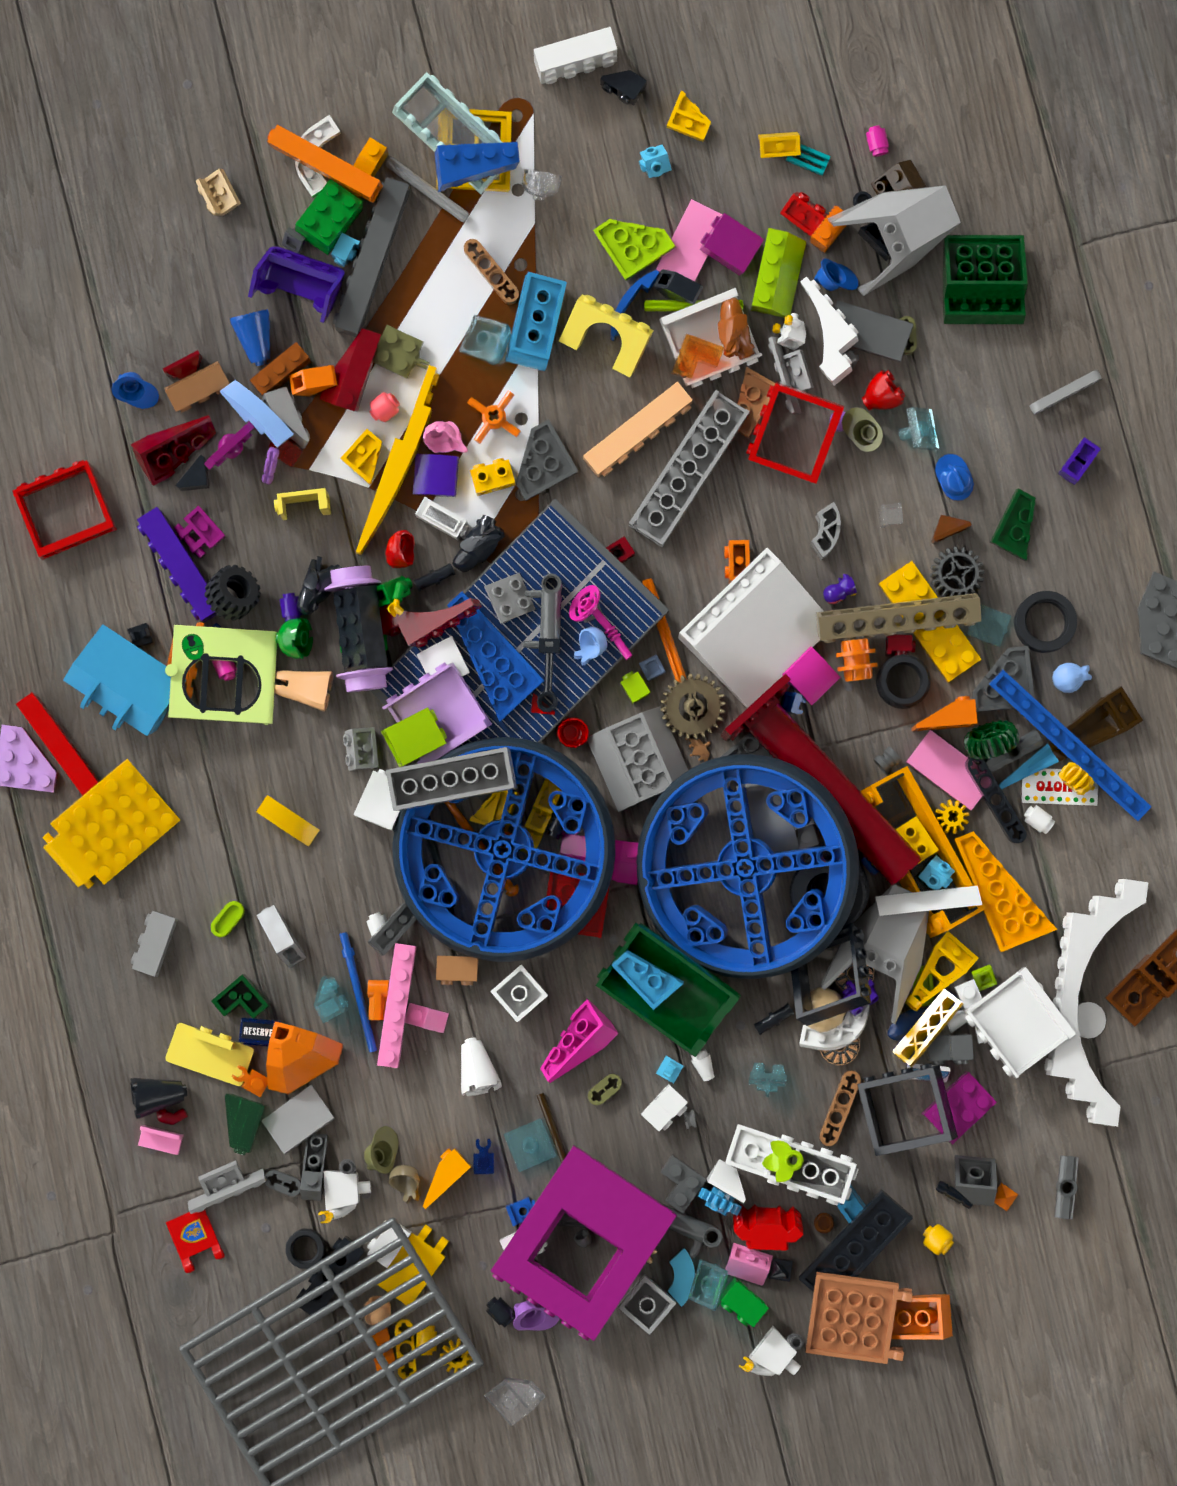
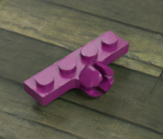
M249 421L236 434L224 435L219 441L218 450L209 457L204 465L210 470L215 465L219 467L225 462L226 458H236L243 451V443H246L253 436L251 432L254 429L257 432L258 430Z

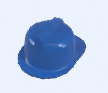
M827 258L822 259L821 268L814 277L816 283L828 291H834L839 288L855 290L858 287V279L848 267Z
M127 372L120 374L112 385V394L116 399L137 408H150L158 402L159 393L156 387L144 381L137 373Z
M947 454L942 456L935 467L939 483L947 497L957 501L964 500L973 491L974 483L971 473L964 460L958 455Z

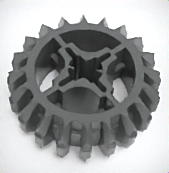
M955 546L952 553L947 548L946 555L943 552L939 553L941 560L939 558L933 560L937 565H932L930 569L936 572L931 573L930 577L936 578V580L932 581L931 584L939 585L935 589L936 592H939L941 589L944 590L941 595L942 597H945L947 593L950 594L949 596L965 595L968 592L974 594L976 593L974 588L977 590L981 588L977 582L984 581V578L979 577V575H983L985 571L978 570V568L983 566V563L976 564L975 561L979 559V556L977 555L972 558V550L965 554V547H962L961 551L958 552V547ZM955 558L966 561L970 566L959 565ZM948 560L950 572L942 576V566ZM954 569H956L957 572H960V571L963 572V573L959 576L960 578H958V576H954V575L951 576V575L955 572ZM973 571L972 582L966 588L964 577ZM953 581L960 589H953L945 582Z

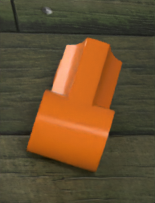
M368 980L369 1020H384L389 980Z

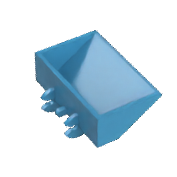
M103 624L74 661L63 681L85 695L80 708L84 709L92 701H95L103 707L99 713L104 717L107 711L116 715L117 718L112 726V729L115 731L126 722L148 736L158 730L169 711L171 677L165 673L166 666Z

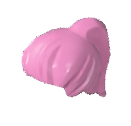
M436 421L425 428L423 434L424 443L434 453H446L454 450L466 453L468 451L461 440V433L458 427L453 422Z

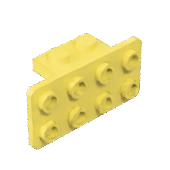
M183 1023L177 1024L165 1057L167 1062L236 1086L243 1084L244 1081H235L231 1076L232 1074L237 1077L242 1075V1070L237 1068L238 1065L243 1066L248 1071L254 1054L252 1047L231 1040V1036L220 1033L219 1036L212 1034L213 1030L203 1026L198 1029Z

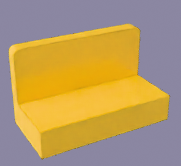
M798 132L758 135L760 158L801 155L800 135Z

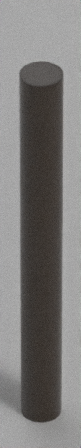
M541 1093L536 1096L560 1162L562 1163L567 1154L545 1094Z

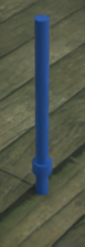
M348 933L339 934L343 947L341 951L348 966L369 1053L377 1051L353 957L355 955L353 947L351 948Z

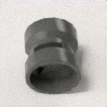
M890 746L884 750L883 756L878 755L873 759L885 774L891 771V766L902 762L901 758Z

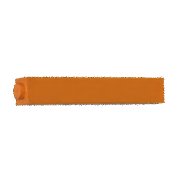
M278 124L268 134L267 142L271 148L333 180L374 203L383 187L380 180Z

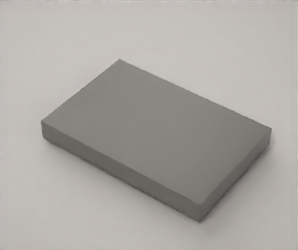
M310 1085L264 1118L262 1123L286 1155L334 1120L335 1117L313 1085Z

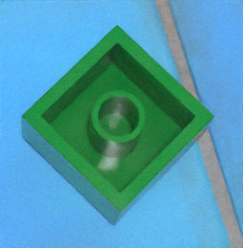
M735 1277L719 1296L722 1301L720 1303L721 1306L730 1314L733 1311L738 1314L736 1317L746 1327L749 1324L754 1327L769 1309L766 1302Z

